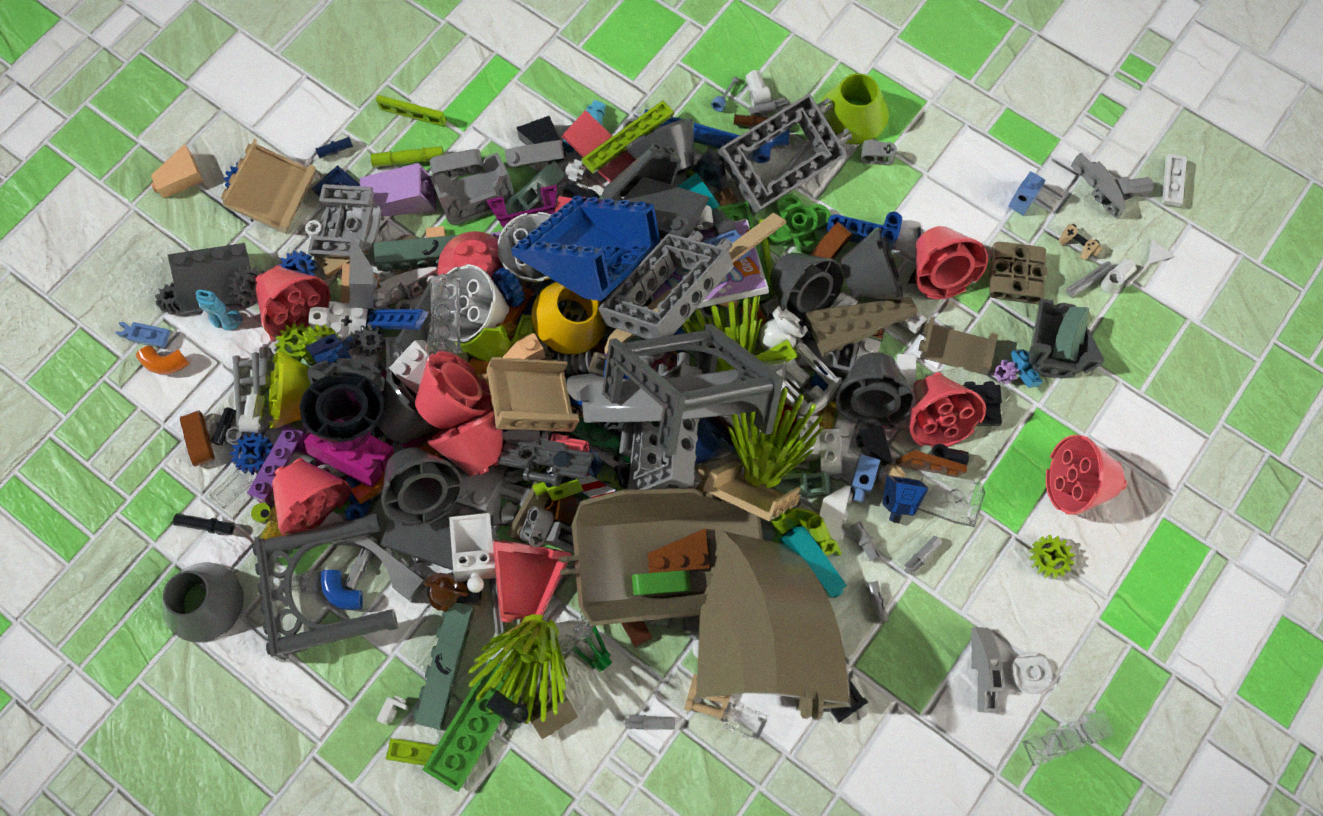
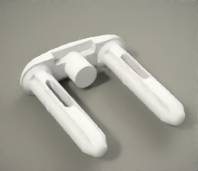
M798 343L796 345L797 353L829 385L825 391L818 385L810 391L811 396L815 399L813 402L808 404L803 398L799 408V415L805 416L810 406L815 404L816 408L812 413L813 415L835 398L843 383L842 377L837 378L805 344ZM815 363H818L828 375H824ZM787 380L783 381L782 389H789L798 398L800 394ZM787 392L786 397L793 405H795L796 401Z

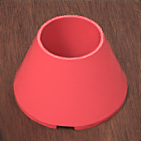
M936 226L927 230L919 237L915 245L916 284L920 292L924 293L928 298L946 299L966 291L965 287L973 281L977 282L987 267L988 253L982 243L946 226Z
M438 351L437 354L432 353L426 361L415 406L419 414L429 424L439 429H448L484 415L493 408L489 384L485 379L481 380L474 373L476 369L464 359L449 352Z

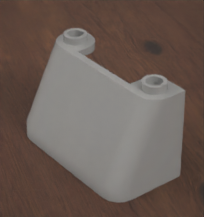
M498 152L484 159V171L451 182L450 177L445 173L430 176L447 221L451 225H459L492 213L493 211L487 203L488 199L503 196L504 203H506L515 195L509 174Z

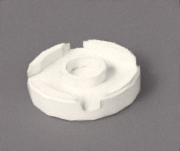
M1025 652L1013 660L1010 667V677L1013 684L1019 690L1028 694H1036L1048 688L1053 679V670L1049 661L1040 654Z

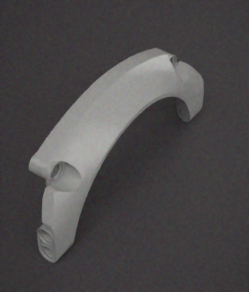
M785 360L763 361L765 365L783 377V381L786 380ZM736 369L664 379L679 392L730 383L737 378L738 373ZM594 373L576 374L567 380V392L573 399L582 401L584 422L661 421L663 407L631 379H623L620 402L614 404L602 395L604 377L597 376ZM736 401L683 412L682 419L756 412L757 407L751 402Z

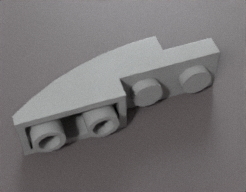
M1082 153L1078 154L1073 160L1071 167L1086 180L1088 185L1094 188L1091 193L1094 199L1102 204L1109 214L1113 215L1116 219L1119 218L1125 210V204L1116 181L1100 161L1093 164Z
M972 627L971 669H978V712L998 713V692H1005L1004 672L1000 653L989 628Z

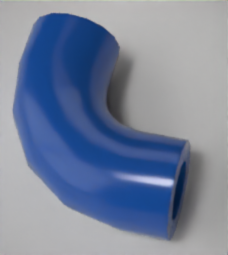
M790 129L754 150L753 161L756 163H767L770 161L772 147L777 145L788 146Z
M350 476L345 480L351 486V489L361 484V482ZM351 492L349 496L350 505L345 510L347 519L352 520L367 516L370 509V499L360 504Z
M340 570L321 571L322 591L330 604L338 609L362 610V590L345 589L341 583L342 571Z

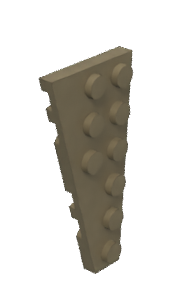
M906 297L901 300H884L806 311L805 319L824 358L834 350L839 351L847 344H855L876 334V331L880 329L885 330L895 322L900 323L916 316L918 309L912 298Z

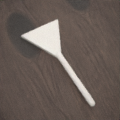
M1152 239L1147 263L1125 284V287H1129L1150 264L1175 256Z

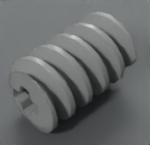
M590 351L586 352V356H584V353H579L578 357L577 354H573L571 357L569 354H564V358L562 353H557L555 360L567 362L564 370L565 376L592 373L588 371L593 357Z

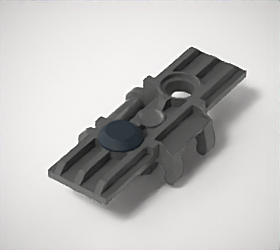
M507 439L497 463L525 469L523 473L524 481L535 480L551 483L553 486L558 487L563 476L585 480L593 461L594 453L571 450L565 443L539 439L537 442L533 441L532 443ZM532 452L531 457L523 459L525 453ZM542 465L550 466L554 475L536 473L535 470H540Z

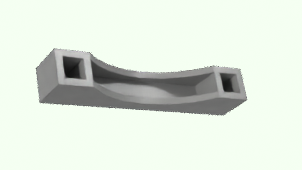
M332 511L319 527L348 521V519L341 512L337 515ZM363 535L333 542L336 546L349 545L360 547L379 557L387 568L392 588L411 603L425 588V585H423L425 576L416 569L414 572L408 569L409 564L402 558L396 560L392 557L394 553L386 547L383 549L377 545L379 541L373 536L369 535L367 538Z

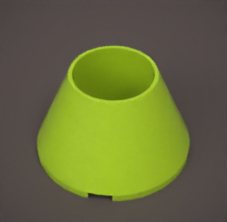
M855 73L845 77L826 92L821 99L822 102L829 98L831 101L828 104H833V108L823 113V116L835 135L844 129L850 131L844 137L851 133L852 139L846 141L845 144L858 145L863 144L866 140L876 139L887 125L889 118L887 103L876 81L866 74ZM856 99L864 102L866 105L857 106L846 100Z

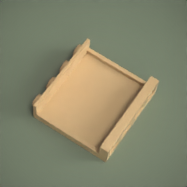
M254 139L252 144L249 143L247 145L244 159L241 158L239 160L237 173L231 175L229 188H225L221 195L223 206L286 234L316 174V167L309 164L307 168L257 145V140Z
M492 357L487 367V375L496 428L573 432L580 420L578 414L572 413L564 375L567 362Z
M738 459L710 471L703 489L767 521L785 513L786 510H790L794 505L796 506L801 497L799 495L801 488L799 487L784 494L773 488H766V485L760 483L759 487L752 485L741 474L743 465Z

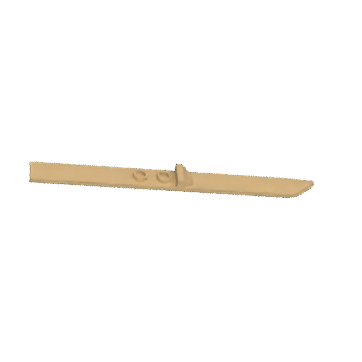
M772 213L733 242L732 248L729 249L732 263L783 226L786 220ZM673 288L648 305V309L658 312V304L664 301ZM616 329L608 338L605 354L607 355L609 339L617 338L620 342L626 343L635 335Z

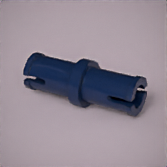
M348 136L335 142L332 140L329 144L316 147L315 149L319 159L334 153L337 155L340 151L353 148V145Z

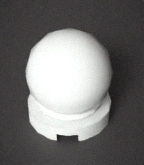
M778 306L772 313L775 319L767 321L761 327L758 340L764 351L786 339H789L792 347H794L796 336L802 338L808 330L806 326L801 327L798 317L787 309L781 311V307Z

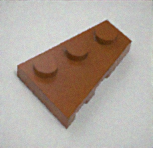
M917 450L896 459V464L899 467L942 474L949 478H958V476L967 473V465Z
M706 528L647 553L649 573L709 569Z

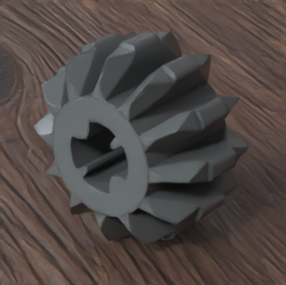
M172 282L170 286L164 284V289L158 288L160 293L156 294L155 298L157 299L156 305L160 307V310L171 315L174 312L180 314L174 283Z
M368 324L367 329L364 325L360 326L362 333L355 330L354 333L359 338H353L354 341L359 343L354 348L361 347L359 354H363L366 350V356L368 357L371 356V350L374 355H378L376 348L383 350L384 347L380 343H386L385 339H380L385 333H377L379 331L378 326L372 331V324ZM372 336L371 340L373 341V344L371 343L367 345V340L365 339V337Z

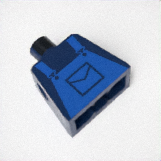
M331 334L307 345L306 349L316 364L325 360L330 363L336 362V358L352 359L348 351L357 346L351 336L341 341L335 334Z
M887 475L882 504L891 512L889 520L894 523H900L903 514L915 515L929 488L920 480Z

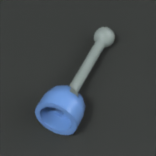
M738 77L732 78V83L723 96H717L713 99L711 106L714 110L718 112L724 110L726 107L725 98L732 87L739 82Z

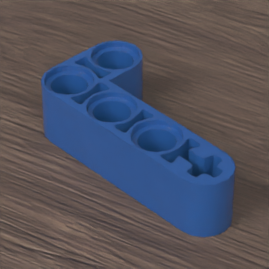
M889 212L884 224L880 225L835 214L829 217L826 232L828 233L839 222L853 234L849 241L859 243L868 235L867 233H871L875 228L880 227L882 230L881 236L892 239L887 240L891 250L895 247L899 237L902 216L898 212Z

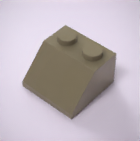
M557 679L558 713L557 715L553 713L552 686L550 681L548 682L546 720L544 722L540 720L539 688L536 689L530 721L541 739L552 735L558 729L578 718L564 691V703L560 702Z

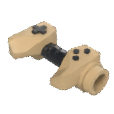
M1069 224L1062 232L1059 243L1063 246L1071 239H1074L1084 246L1080 256L1081 259L1086 260L1090 255L1096 257L1102 250V247L1099 245L1100 242L1097 239H1085L1077 233V225Z

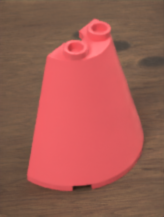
M493 540L501 621L513 623L514 619H520V623H522L526 616L532 614L543 615L562 576L560 575V570L565 569L568 562H559V557L571 556V553L559 549L553 550L545 546L534 548L528 543Z

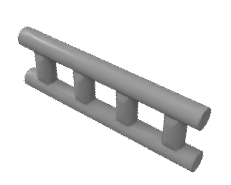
M257 352L251 353L250 360L241 361L238 355L232 357L237 427H239L240 416L244 415L243 403H246L247 395L243 396L242 386L253 384L254 394L262 396V390L259 387V353ZM252 367L253 377L242 378L241 369Z

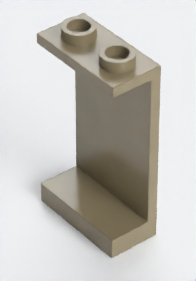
M932 317L929 323L924 324L922 334H925L924 340L920 341L918 351H921L920 358L983 375L988 374L992 366L998 334L990 333L988 338H983L933 325L935 318Z

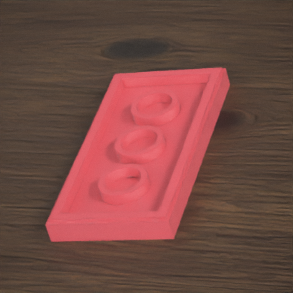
M585 110L561 137L582 157H585L610 139L612 135ZM626 150L598 172L610 183L632 164L635 159Z

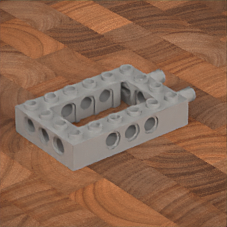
M809 93L722 146L717 151L723 158L726 170L745 200L748 201L754 214L847 156L841 144L852 139L851 133L844 137L850 131L844 129L835 135L823 116V113L833 108L832 103L828 104L831 101L829 98L816 104ZM796 124H799L816 154L764 187L760 181V176H757L750 165L751 161H748L745 156Z
M696 230L688 238L668 233L598 308L605 324L646 339L672 336L734 267L729 254V249L732 248L731 241L723 238L715 246L700 242L703 236ZM677 267L691 270L687 275H684L683 280L671 290V293L664 301L658 304V312L650 310L646 306L642 307Z
M685 352L677 354V366L668 370L667 365H656V372L663 378L702 374V370L689 366L690 354ZM699 418L682 419L677 451L675 455L668 456L657 446L661 421H640L634 423L628 490L684 489L693 485ZM662 457L663 461L666 462V464L663 466H661Z

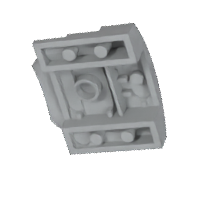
M323 184L319 202L326 206L320 236H311L308 254L313 257L324 258L350 257L351 239L356 240L362 251L374 245L380 226L382 209L374 200L373 188Z

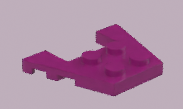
M557 185L540 188L544 207L507 215L503 196L488 199L487 203L502 228H504L512 219L525 213L527 215L538 214V212L551 215L555 213Z

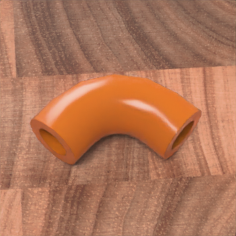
M145 346L136 353V358L141 365L148 371L159 375L172 374L189 365V362L179 349L167 356H160L152 346Z

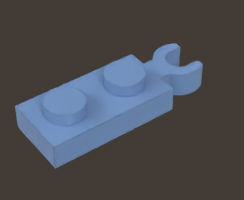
M119 322V325L125 329L122 332H115L121 338L127 337L126 339L129 342L165 349L171 333L168 329L133 322L131 327L125 322Z

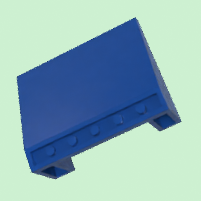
M574 196L546 221L540 223V226L529 232L524 239L518 241L511 248L512 255L581 297L602 301L634 271L661 241L653 204L643 201L629 202V200L616 201L611 198L598 199L597 197L583 198L582 196Z

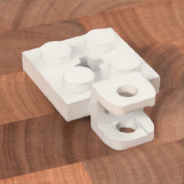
M329 301V308H311L308 321L312 329H315L316 324L320 327L323 324L328 328L332 327L339 335L341 341L349 336L359 338L354 332L358 330L362 333L360 326L364 325L366 327L368 308H350V303ZM345 318H349V320L352 321V323H349L348 326H344V323L341 321L345 320Z

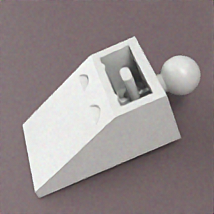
M490 513L449 517L455 582L468 581L467 587L471 592H480L484 587L482 579L496 578Z

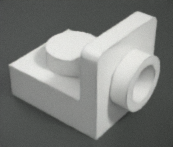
M395 696L394 699L387 697L376 721L388 725L396 717L397 706L407 711L410 707L405 705L406 700Z

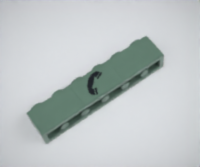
M458 235L374 243L376 267L378 271L387 272L391 269L407 270L410 267L426 268L432 265L438 266L443 248Z
M455 603L447 612H442L444 620L442 626H439L437 630V645H434L431 651V658H433L431 666H428L425 672L427 680L425 686H422L419 698L421 702L414 711L413 719H415V724L443 731L475 613L473 606Z

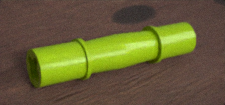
M442 146L396 152H391L390 150L388 152L371 153V164L373 168L419 162L427 163L433 157L444 155V150Z

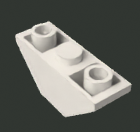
M849 485L823 498L819 511V516L824 519L831 537L837 543L838 541L842 542L844 530H841L842 523H846L849 513L845 510L847 504H851L853 493H850L851 486Z

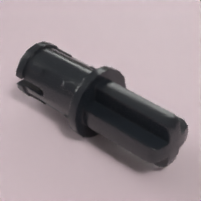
M229 407L224 409L219 423H216L217 427L211 439L212 443L223 446L226 432L231 428L230 424L235 414L234 409Z

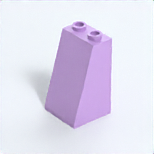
M419 163L360 178L359 186L373 188L374 200L382 209L381 216L436 211V191L430 178L431 175Z

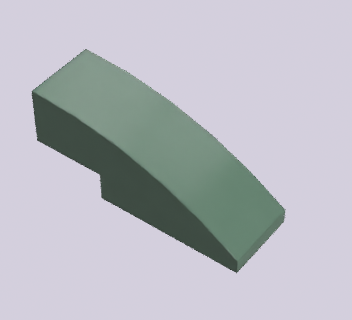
M1070 307L1056 337L1052 354L1053 359L1077 362L1079 345L1084 343L1089 313L1088 307Z
M826 472L807 475L805 473L786 475L781 478L777 486L771 488L787 494L799 487L801 488L799 491L801 497L830 495V475Z

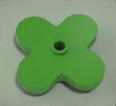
M791 194L784 195L778 201L777 212L781 218L786 220V223L769 235L768 239L776 245L792 241L799 252L810 255L821 241L817 230L827 226L830 211L821 204H814L809 207L804 206L797 196Z

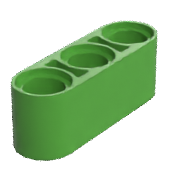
M690 570L632 575L633 596L691 591Z

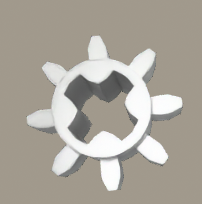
M575 159L574 163H568L565 174L569 175V180L578 183L579 179L584 180L587 167H584L582 161Z

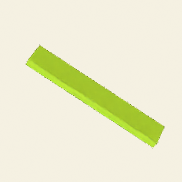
M662 100L583 157L582 163L592 174L596 173L625 152L626 146L643 135L647 136L673 117L675 112Z

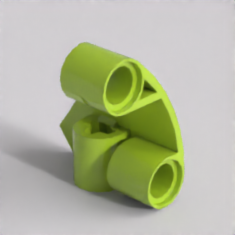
M503 325L494 328H484L472 340L466 342L456 341V344L463 352H467L468 356L481 361H490L492 357L503 358L514 345L508 338L507 331Z
M791 508L770 520L774 531L778 534L786 533L793 527L805 526L826 556L832 553L836 556L842 554L837 542L831 537L824 519L812 511Z

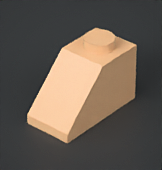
M532 333L517 341L503 358L542 360L545 358V353L536 335Z

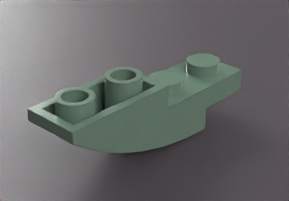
M555 161L546 166L505 203L507 215L529 210L543 198L540 188L556 185L565 176V173Z

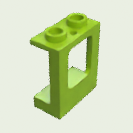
M789 339L765 351L762 347L755 350L757 354L755 357L761 362L776 361L777 359L788 362L797 357L796 346L792 347Z

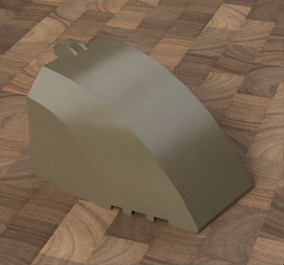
M696 489L621 490L580 501L572 522L574 556L559 557V562L562 563L575 561L576 569L560 570V575L576 574L579 608L591 626L700 615L702 604L706 602L707 595H705L706 587L710 586L712 575H710L711 568L715 567L717 557L715 553L721 532L725 531L762 539L760 517L710 493H701ZM706 528L709 569L690 570L691 591L633 596L632 575L649 573L647 553Z
M725 531L721 532L715 553L717 557L715 567L711 568L710 575H712L710 586L706 587L705 595H707L706 602L702 604L700 610L696 698L744 693L796 697V711H800L802 718L808 719L812 716L813 720H821L823 709L851 707L845 654L839 626L827 594L813 570L804 558L787 544Z

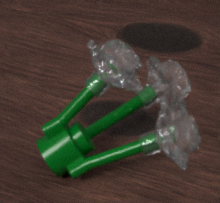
M580 611L581 617L577 619L580 623L574 626V634L572 636L566 634L560 640L559 644L562 653L571 651L585 660L592 669L597 668L601 672L611 665L612 661L609 658L611 655L606 650L597 627L591 626L583 612ZM592 629L601 647L599 651L593 644L590 636ZM577 640H583L585 644L590 646L594 652L591 656L592 660L579 650L580 648L576 645Z

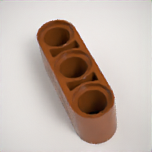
M837 222L810 255L834 259L849 242L853 234Z
M197 410L180 416V424L193 466L197 467L214 461L213 448L201 411Z

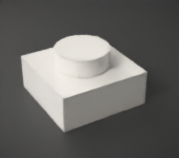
M917 313L916 316L902 321L900 324L913 333H917L924 327L928 319Z

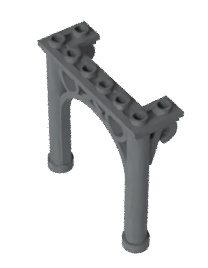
M377 512L369 513L365 517L286 534L285 536L282 535L269 539L260 538L259 536L254 537L255 544L252 545L258 562L255 564V570L260 577L258 591L263 598L260 607L262 614L265 615L266 622L263 623L264 633L268 635L266 650L270 657L283 663L286 662V659H289V654L299 653L310 647L386 629L389 631L398 629L397 616L394 609L331 624H317L307 620L299 612L292 596L291 582L293 572L305 553L316 546L381 532V523ZM300 548L292 558L289 556V554L293 553V549ZM280 557L286 558L289 562L286 570L282 573H276L275 561ZM273 576L279 579L284 578V580L280 581L279 587L274 590ZM276 600L282 601L284 606H289L290 609H283L278 613ZM293 614L297 618L295 626L291 630L286 631L283 628L282 620L285 615ZM302 623L314 629L306 632L297 633L299 632Z

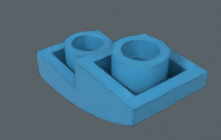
M1024 349L1013 350L1011 355L1013 362H1015L1014 366L1016 369H1019L1017 372L1028 388L1039 387L1043 381L1040 379L1038 372L1031 369L1029 352Z

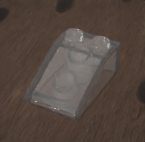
M924 472L921 481L929 489L918 510L955 524L975 527L986 493L982 483Z

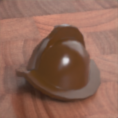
M432 574L427 577L423 584L430 587L429 601L432 607L438 611L447 612L461 595L468 596V588L464 582H455L454 576L451 574Z

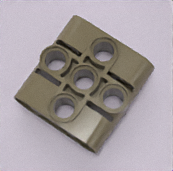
M995 242L992 246L991 269L989 270V296L995 299L1038 304L1041 298L1044 299L1045 277L1047 275L1046 248L1009 242Z

